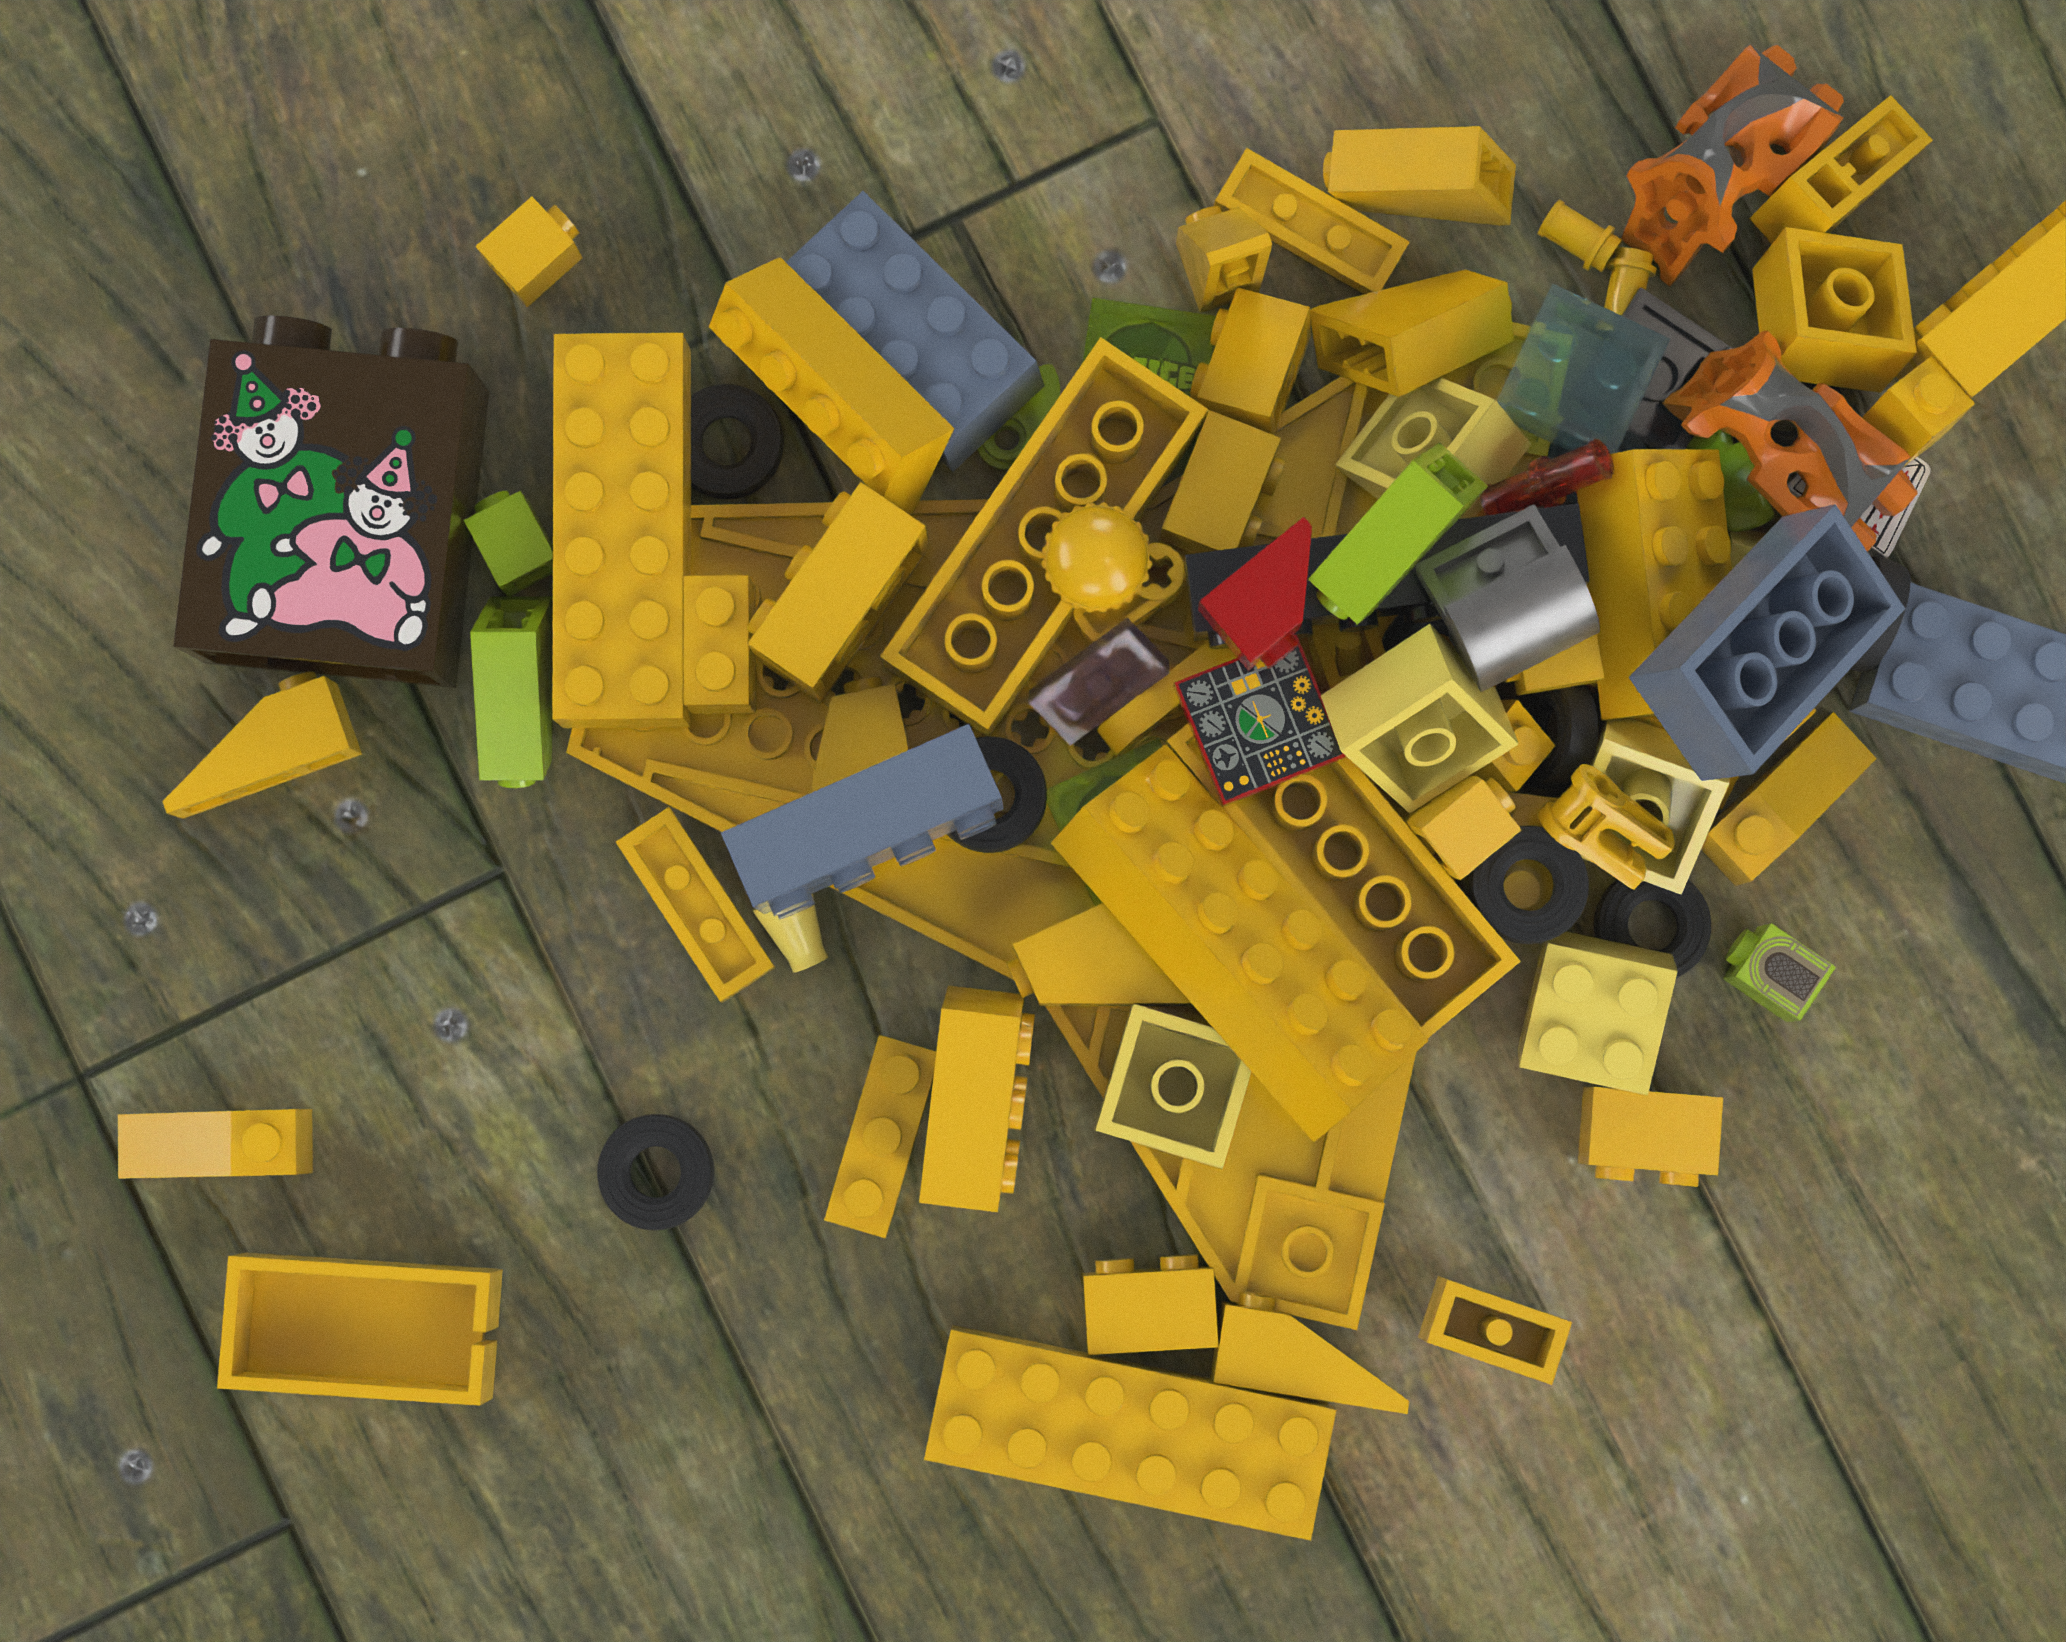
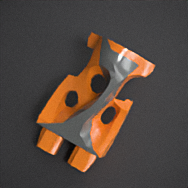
M1751 44L1746 47L1708 91L1697 101L1693 102L1678 121L1675 128L1683 135L1690 133L1692 136L1659 158H1648L1636 162L1626 175L1634 190L1636 200L1621 239L1631 248L1653 254V260L1660 269V279L1669 287L1688 268L1704 244H1709L1722 253L1731 245L1737 231V225L1731 216L1732 207L1740 197L1752 193L1756 189L1771 197L1795 172L1823 150L1844 118L1838 113L1844 102L1843 96L1827 83H1817L1808 90L1792 77L1797 69L1794 57L1778 45H1774L1762 53ZM1774 143L1781 146L1786 154L1772 153L1770 145ZM1725 146H1728V147H1729L1730 154H1729V152L1727 151V149H1726ZM1665 207L1669 216L1678 221L1677 223L1667 221L1664 216Z
M1769 331L1760 332L1741 347L1710 352L1700 364L1694 376L1682 388L1670 394L1662 404L1683 421L1681 426L1689 434L1700 438H1709L1715 432L1721 430L1735 437L1744 446L1750 461L1755 466L1747 480L1782 517L1836 504L1868 552L1876 543L1877 535L1860 518L1867 508L1873 504L1882 515L1895 516L1902 512L1918 494L1902 470L1911 458L1907 451L1859 416L1847 403L1843 395L1824 383H1818L1813 390H1810L1799 382L1781 361L1782 352L1777 339ZM1788 420L1797 427L1798 437L1791 446L1783 447L1776 444L1771 438V428L1776 422ZM1792 472L1798 473L1806 484L1803 495L1795 497L1790 492L1787 484L1789 474Z

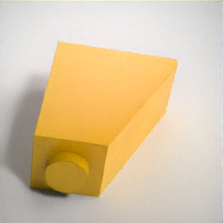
M1480 126L1334 130L1332 152H1327L1323 163L1324 183L1328 192L1335 199L1352 209L1362 212L1497 226L1510 225L1516 164Z
M1466 269L1319 305L1310 309L1318 368L1397 397L1405 395L1514 342L1511 316L1512 302L1509 296L1508 283Z
M881 677L859 679L843 685L845 694L831 697L809 794L910 750L895 683L883 686Z
M1104 903L1013 943L1012 946L1017 958L1006 963L1021 997L1024 998L1034 993L1039 1006H1132L1133 1004L1140 1006H1193Z

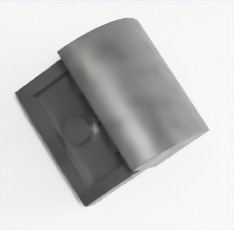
M1535 505L1415 564L1417 577L1446 624L1450 641L1480 692L1600 632L1599 619L1592 597L1566 545L1559 546Z

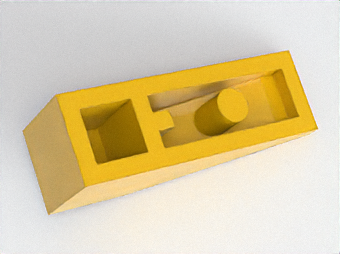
M1890 95L1795 172L1749 219L1767 237L1771 244L1785 227L1830 233L1923 151L1933 139Z
M1211 206L1185 218L1186 225L1178 227L1176 246L1200 313L1231 303L1237 287L1259 293L1272 248L1268 232L1239 207L1222 212L1220 206Z
M315 672L297 674L279 682L280 692L263 697L162 801L166 813L184 819L362 755L338 684L326 676L317 678Z
M1834 712L1830 713L1713 820L1701 850L1735 886L1753 881L1789 848L1877 758Z
M312 1109L118 1114V1179L298 1175L313 1173Z
M1240 1293L1238 1303L1222 1301L1217 1329L1219 1347L1214 1349L1210 1375L1213 1383L1408 1414L1409 1400L1288 1313L1274 1311L1276 1298Z

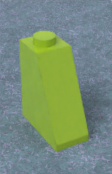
M1441 443L1436 444L1412 460L1309 577L1308 580L1319 589L1316 593L1318 600L1336 617L1343 620L1350 617L1358 625L1382 603L1415 567V564L1420 562L1482 495L1488 486Z
M553 596L489 597L470 631L479 780H497L498 785L501 787L523 788L535 784L536 780H544L552 761Z

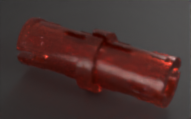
M1593 439L1588 444L1553 459H1550L1548 456L1536 458L1528 463L1527 470L1494 484H1488V488L1480 496L1483 510L1486 515L1522 511L1532 505H1535L1536 508L1540 506L1548 508L1562 505L1566 500V495L1597 482L1611 479L1615 471L1612 456L1601 440Z

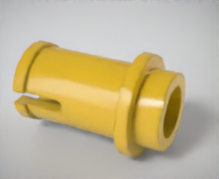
M1560 199L1551 208L1537 233L1539 236L1546 237L1583 260L1582 268L1587 271L1594 267L1603 272L1606 269L1608 260L1614 257L1616 248H1619L1623 241L1613 234L1615 227L1609 225L1606 229L1602 228L1565 205V202Z
M1616 248L1614 258H1610L1606 264V268L1611 270V276L1603 314L1600 316L1599 323L1601 325L1612 328L1614 323L1621 317L1638 288L1641 287L1646 290L1648 278L1656 276L1657 268L1652 265L1653 254L1635 248Z

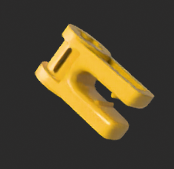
M1162 543L1148 544L1152 548V554L1149 556L1152 566L1156 569L1165 564L1170 567L1167 572L1168 587L1161 589L1156 583L1150 584L1146 588L1142 585V591L1139 594H1134L1133 600L1130 603L1124 602L1119 609L1114 610L1110 608L1105 613H1101L1099 610L1088 613L1084 608L1074 609L1073 619L1082 636L1096 650L1106 649L1173 603L1181 594L1185 577L1184 563L1179 553L1172 547Z
M1581 764L1571 776V786L1557 801H1547L1538 811V819L1550 836L1561 845L1570 850L1577 851L1634 890L1645 878L1646 864L1644 858L1633 850V846H1639L1656 859H1663L1674 849L1675 840L1673 832L1664 823L1622 792L1603 772L1588 764ZM1607 828L1616 830L1629 839L1631 844H1625Z

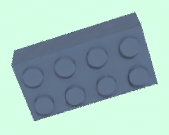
M864 191L856 196L786 262L955 428L940 458L952 472L1044 387L1037 361Z
M1836 504L1783 516L1629 676V679L1701 781L1752 775L1905 610V607Z
M1910 583L1908 603L1899 630L1879 664L1871 671L1861 673L1849 712L2066 784V634Z
M967 724L723 831L721 835L753 908L763 914L772 911L773 916L777 915L780 920L815 905L812 893L830 885H834L835 889L842 893L869 882L876 877L872 867L895 857L899 865L904 866L936 851L932 841L956 830L960 840L993 827L997 824L994 813L1003 810L1004 807L1001 794L970 724Z

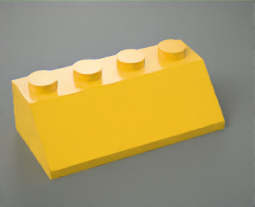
M781 257L726 282L709 328L869 488L907 514L914 513L955 428Z

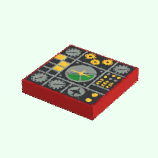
M1297 634L1293 636L1299 645L1270 669L1260 661L1248 671L1240 660L1235 658L1174 682V689L1222 807L1346 757L1339 748L1321 698L1320 690Z

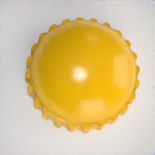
M1089 502L1085 507L1075 506L1072 512H1064L1061 515V520L1055 521L1052 524V531L1045 536L1047 543L1042 547V554H1044L1042 567L1046 569L1045 579L1052 584L1051 590L1061 596V601L1071 603L1074 609L1084 608L1088 613H1092L1094 610L1105 613L1110 608L1117 610L1121 607L1122 603H1130L1133 600V595L1139 594L1142 591V583L1147 582L1149 579L1147 571L1152 567V561L1149 559V556L1152 554V548L1147 544L1149 536L1142 532V524L1135 522L1131 513L1122 512L1119 506L1109 507L1105 502H1102L1100 505H1094L1093 502Z

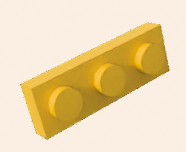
M1248 148L1245 149L1214 202V206H1220L1222 212L1239 207L1268 232L1271 241L1363 294L1383 290L1410 242Z
M670 807L664 809L616 841V844L720 1002L723 1003L776 968Z
M879 1035L826 1211L825 1221L887 1238L933 1083L936 1051Z

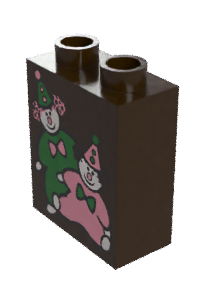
M274 315L259 316L254 319L252 343L210 339L173 647L205 664L296 673L315 672L316 675L456 688L473 537L464 520L476 514L474 507L477 504L490 392L468 363L456 362L458 341L448 335L428 330L388 328L381 331L379 355L330 350L332 335L330 327L311 320Z

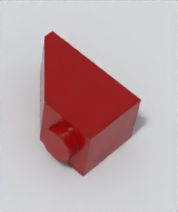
M1302 517L1199 601L1198 611L1248 671L1260 661L1268 669L1272 668L1299 645L1293 635L1300 630L1303 622L1312 526L1305 517Z

